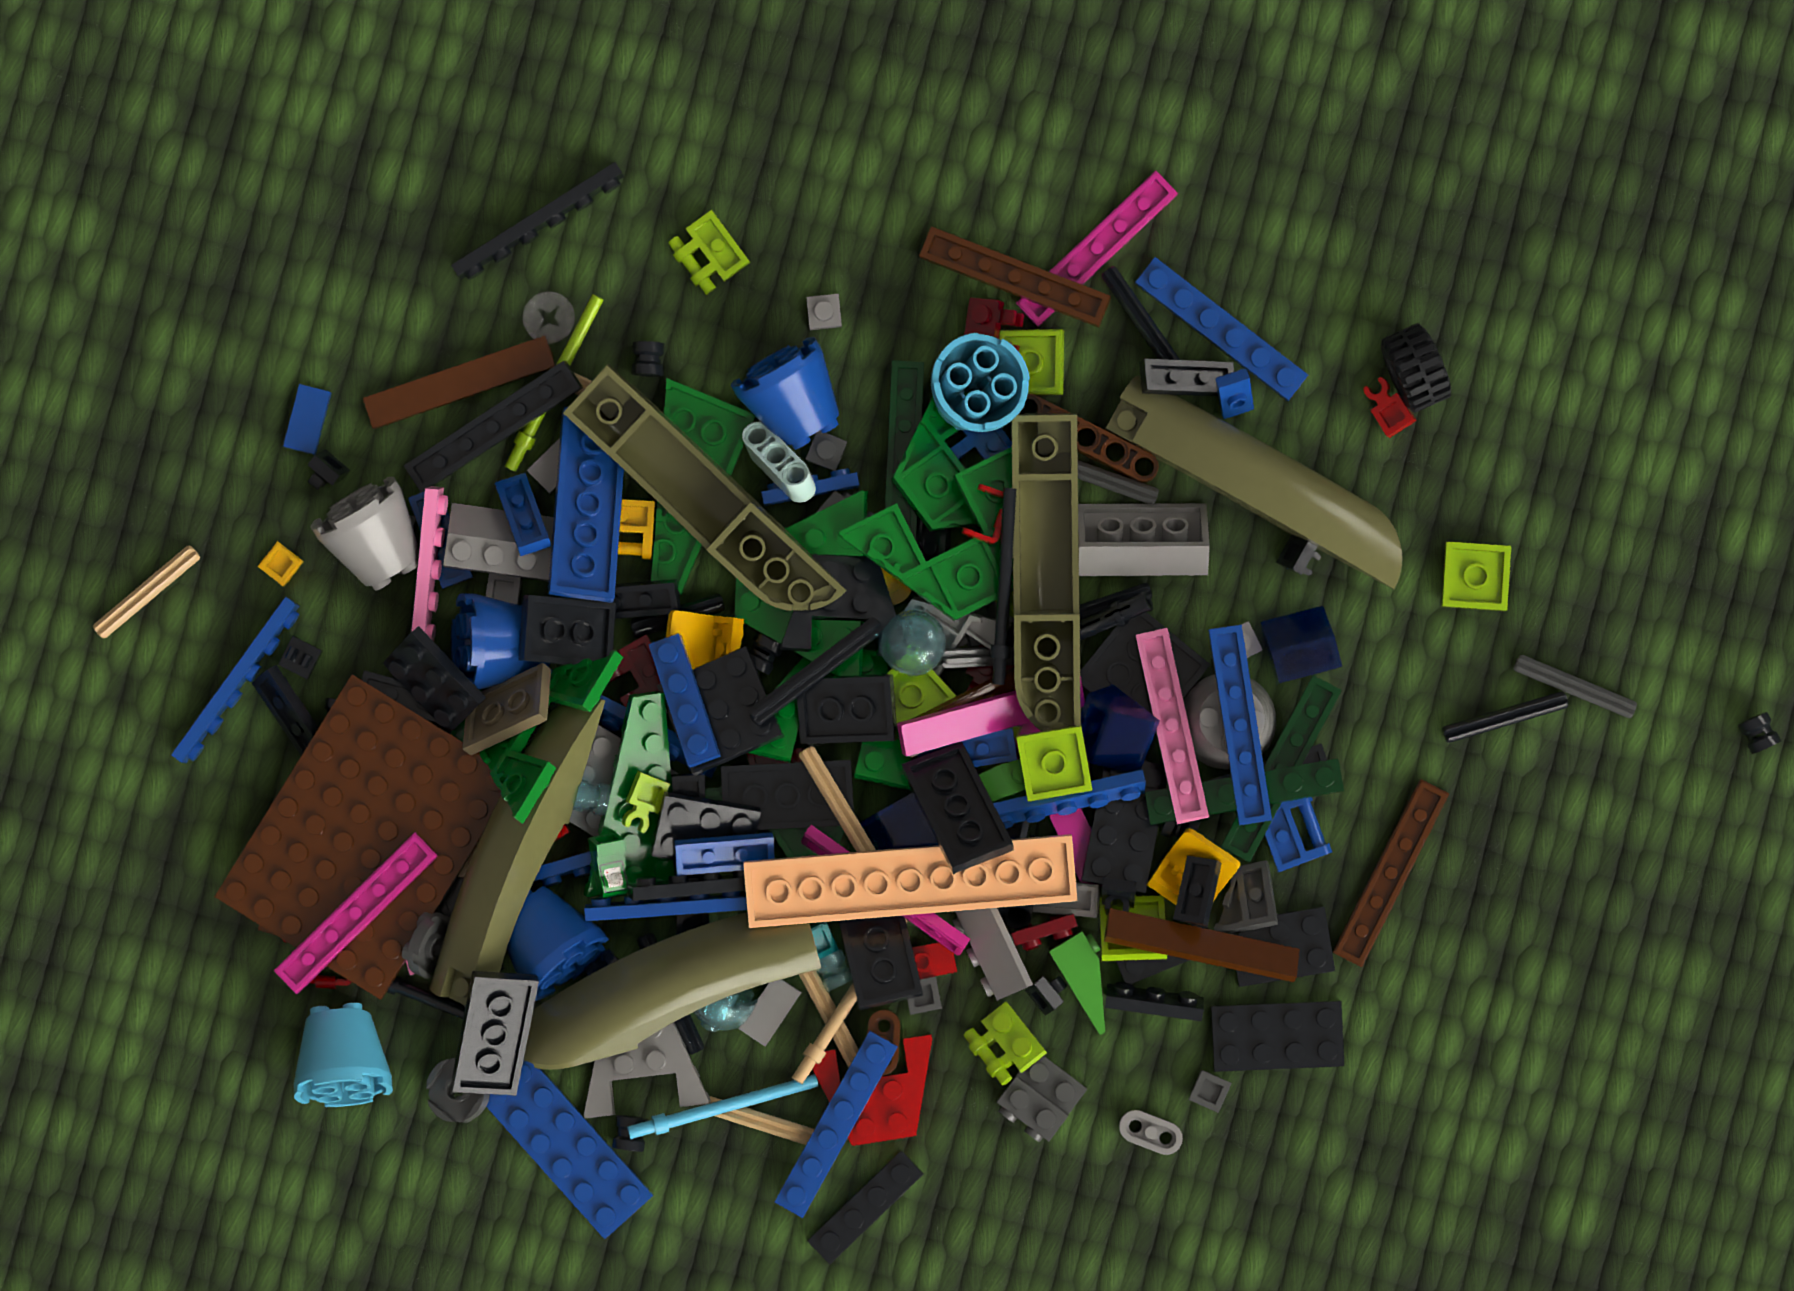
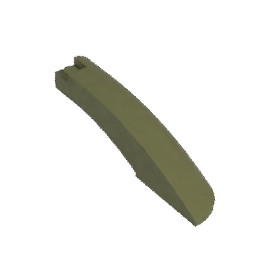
M609 364L604 367L563 412L565 416L656 499L714 558L762 601L776 608L788 611L814 610L834 602L847 591L725 470Z
M1137 375L1130 381L1121 394V401L1105 428L1108 432L1151 453L1156 459L1215 490L1290 535L1311 542L1317 546L1318 550L1395 590L1402 570L1401 544L1394 526L1377 507L1291 457L1176 395L1142 394L1141 376Z
M1077 413L1018 414L1012 420V488L1017 489L1013 542L1014 680L1017 699L1027 719L1042 732L1081 725Z
M600 699L591 712L561 704L548 714L547 721L541 724L523 754L549 761L556 767V770L550 778L548 786L541 793L523 824L512 817L513 812L509 804L500 795L475 848L448 923L429 988L435 995L449 997L466 1005L472 971L500 972L508 943L530 888L563 825L569 824L605 700Z
M748 912L688 930L632 953L583 978L536 1007L532 1014L524 1061L533 1063L534 1067L538 1069H564L638 1049L637 1044L698 1009L759 985L820 969L821 964L810 924L749 928Z

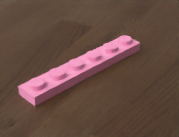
M436 486L425 488L412 631L419 626L433 642L436 626L431 624L432 611H437L439 594L434 592L435 579H440L442 561L437 560L438 547H443L445 539V529L440 528L441 515H446L448 507V496L443 495L444 487Z
M1164 628L1137 634L1136 640L1176 822L1181 824L1208 818L1209 813L1168 629Z

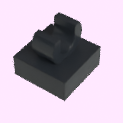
M325 449L314 455L308 463V466L315 471L308 480V483L316 490H319L321 486L324 487L327 483L334 485L343 480L350 469Z
M1291 535L1276 563L1300 575H1311L1312 571L1306 566L1311 558L1320 560L1321 556L1315 552L1317 546L1305 539Z
M292 636L278 665L309 680L323 651Z
M1103 878L1102 905H1104L1106 915L1112 906L1123 907V911L1129 912V908H1134L1136 881Z
M1058 976L1050 983L1045 977H1042L1025 991L1046 1016L1064 1002L1058 994L1068 985L1061 976Z

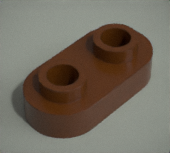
M879 1010L870 1017L867 1034L871 1030L898 1046L883 1075L891 1073L898 1064L900 1020L890 1010ZM888 1020L891 1025L890 1029L887 1032L880 1031L878 1029L879 1021Z

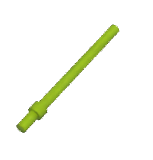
M592 294L557 364L567 361L569 366L571 365L604 299ZM546 413L526 425L523 431H518L513 441L516 444L505 467L512 471H517L526 451L532 449L536 441L534 436Z

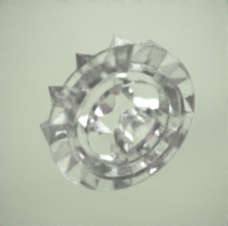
M539 293L531 298L525 306L523 312L525 329L534 339L545 335L549 343L559 342L570 334L575 323L574 309L570 302L558 293ZM559 307L556 310L555 319L560 326L557 327L549 323L540 329L544 319L538 309L540 308L542 311L550 313Z

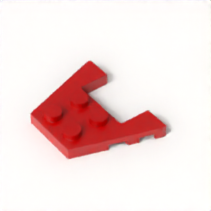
M932 1034L903 1038L908 1072L881 1077L848 1136L852 1146L916 1136L932 1044ZM836 1049L824 1051L826 1055L820 1064L816 1063L813 1067V1071L829 1102L841 1083Z

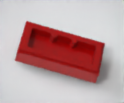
M939 942L912 947L919 979L957 972L954 953Z

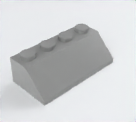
M452 503L443 567L549 582L551 547L520 556L504 510ZM541 516L552 547L554 517Z
M1206 503L1078 504L1079 576L1208 575L1210 545Z
M997 908L955 911L958 918L952 920L957 930L970 938L971 948L966 951L973 966L980 965L986 976L981 978L980 981L988 997L994 994L996 1000H999L1033 985Z

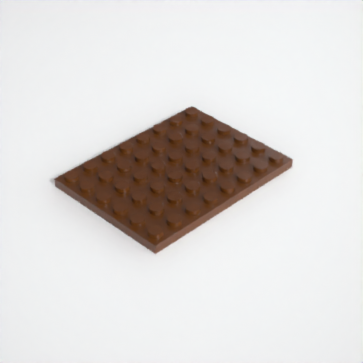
M352 674L219 888L215 898L297 948L416 832L438 857L327 965L328 968L382 1000L406 961L402 958V950L405 944L411 940L417 928L419 917L424 912L436 913L476 848L487 821L501 795V789L494 783L490 775L491 770L483 762L480 752L472 756L463 750V742Z

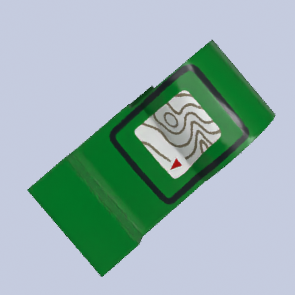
M616 832L588 838L596 887L600 897L603 899L627 894L628 878L625 871V839Z

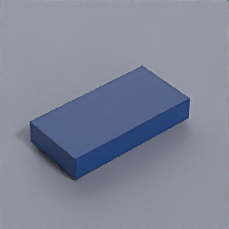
M299 384L283 447L316 455L331 392Z

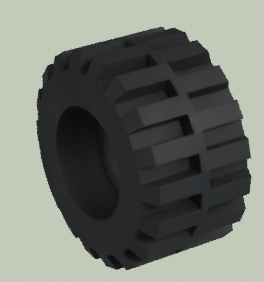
M1416 323L1381 339V351L1386 367L1408 409L1416 413L1451 397V384L1446 368L1431 336L1423 326Z

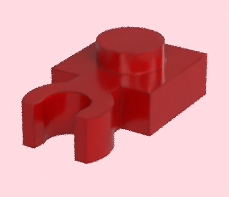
M1379 377L1378 381L1382 389L1378 394H1374L1368 386L1363 389L1369 399L1377 402L1378 405L1371 409V412L1385 435L1391 438L1417 420L1411 410L1406 407L1400 394L1397 392L1390 396L1389 382L1385 378Z

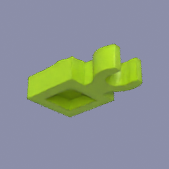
M637 771L626 798V802L633 804V808L624 814L622 824L630 827L631 821L639 817L640 825L638 826V831L645 833L649 828V811L656 814L659 813L664 791H668L670 783Z

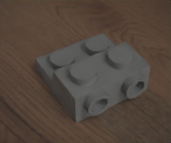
M1043 1056L1023 1073L1019 1071L996 1101L1001 1105L998 1112L1013 1123L1017 1118L1025 1123L1027 1127L1024 1131L1039 1143L1043 1138L1049 1142L1087 1091V1088Z

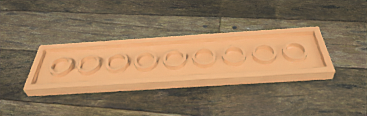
M1072 834L1011 839L1014 851L955 874L952 873L939 845L744 861L749 928L1077 901Z

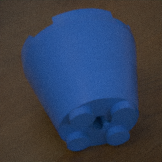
M815 337L803 340L804 346L798 348L796 345L790 347L788 345L748 368L747 378L742 382L738 378L731 383V388L737 398L768 430L780 437L786 445H792L794 450L811 441L809 436L818 431L826 433L839 424L836 419L839 416V410L823 351Z
M461 593L458 595L456 606L461 607L459 614L456 615V619H452L451 658L452 662L479 690L501 684L511 677L541 664V662L518 661L522 605L474 593Z
M542 886L534 893L530 889L506 950L516 973L537 975L539 984L535 1000H540L554 994L556 990L553 986H560L571 978L575 980L585 972L584 968L591 962H595L606 950L602 943H606L609 938L600 927L592 921H585L583 914L549 888Z

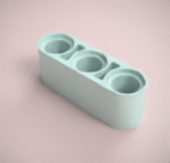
M753 422L747 425L743 430L742 439L751 459L792 501L801 503L811 499L815 494L816 486L807 465L780 437L773 434L761 422Z

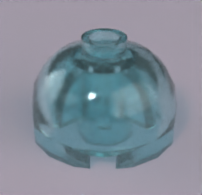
M913 609L901 612L890 619L882 633L880 646L883 658L890 668L908 676H919L927 674L937 667L945 653L946 638L943 627L934 616L926 611Z
M751 989L698 1009L694 1011V1014L701 1021L700 1024L709 1031L734 1030L748 1020L758 1002L757 999L752 1000L754 993Z

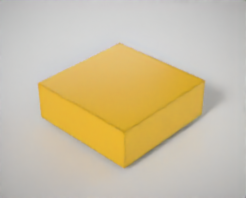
M277 541L257 567L285 587L304 561Z

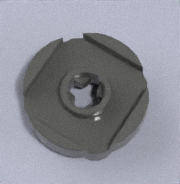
M424 912L419 917L417 928L411 940L405 944L402 950V958L408 961V967L413 973L424 978L433 977L430 974L435 970L450 917L438 912L433 914Z
M456 1058L446 1059L433 1068L427 1079L426 1089H429V1107L442 1120L468 1123L484 1111L490 1094L463 1093L462 1096L455 1098L453 1096L455 1092H452L450 1085Z

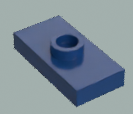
M1241 369L1215 379L1219 407L1223 419L1254 410L1250 377L1246 369Z

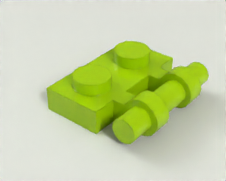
M712 210L686 228V231L692 238L686 245L679 236L674 237L668 242L675 252L673 256L676 261L683 263L692 275L690 280L695 286L699 285L705 295L716 288L709 278L715 272L725 282L750 263ZM698 249L702 251L710 262L703 268L692 255Z
M1007 1001L981 1021L988 1030L987 1033L980 1036L974 1028H971L964 1034L965 1039L970 1044L969 1049L975 1056H980L987 1065L986 1071L992 1078L996 1077L1001 1085H1006L1012 1080V1076L1006 1070L1011 1065L1015 1064L1019 1071L1023 1073L1047 1054ZM995 1042L1005 1051V1054L1000 1058H997L989 1048Z

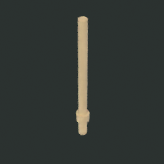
M853 983L813 1044L809 1043L803 1055L805 1057L791 1077L796 1082L803 1084L815 1064H820L826 1055L824 1050L857 1001Z

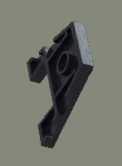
M814 554L813 557L847 591L834 602L824 607L804 611L793 610L780 644V650L809 652L811 650L812 619L866 622L871 617H874L884 628L883 633L876 638V656L905 658L907 647L881 567L865 557Z

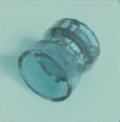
M582 779L581 784L578 786L573 811L582 812L591 808L594 815L604 816L610 799V785L599 783L594 787L588 780Z
M841 949L820 959L821 968L816 970V972L821 973L824 979L822 984L826 992L852 980L850 968H847L844 963L845 956Z

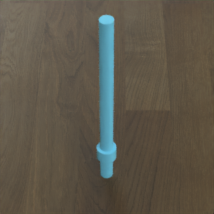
M814 1074L808 1076L803 1084L792 1080L667 1116L664 1113L651 1116L649 1121L627 1126V1131L630 1139L651 1133L660 1135L669 1132V1128L818 1087L817 1078Z

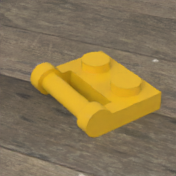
M622 499L619 532L643 534V543L619 542L618 555L642 556V559L652 560L655 501Z

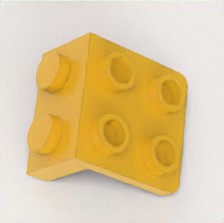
M672 610L668 615L666 638L678 633L682 636L692 669H695L741 648L744 634V619Z
M1187 828L1162 859L1147 886L1176 905L1187 855L1218 860L1222 864L1214 896L1215 900L1220 891L1239 869L1240 862L1194 829Z

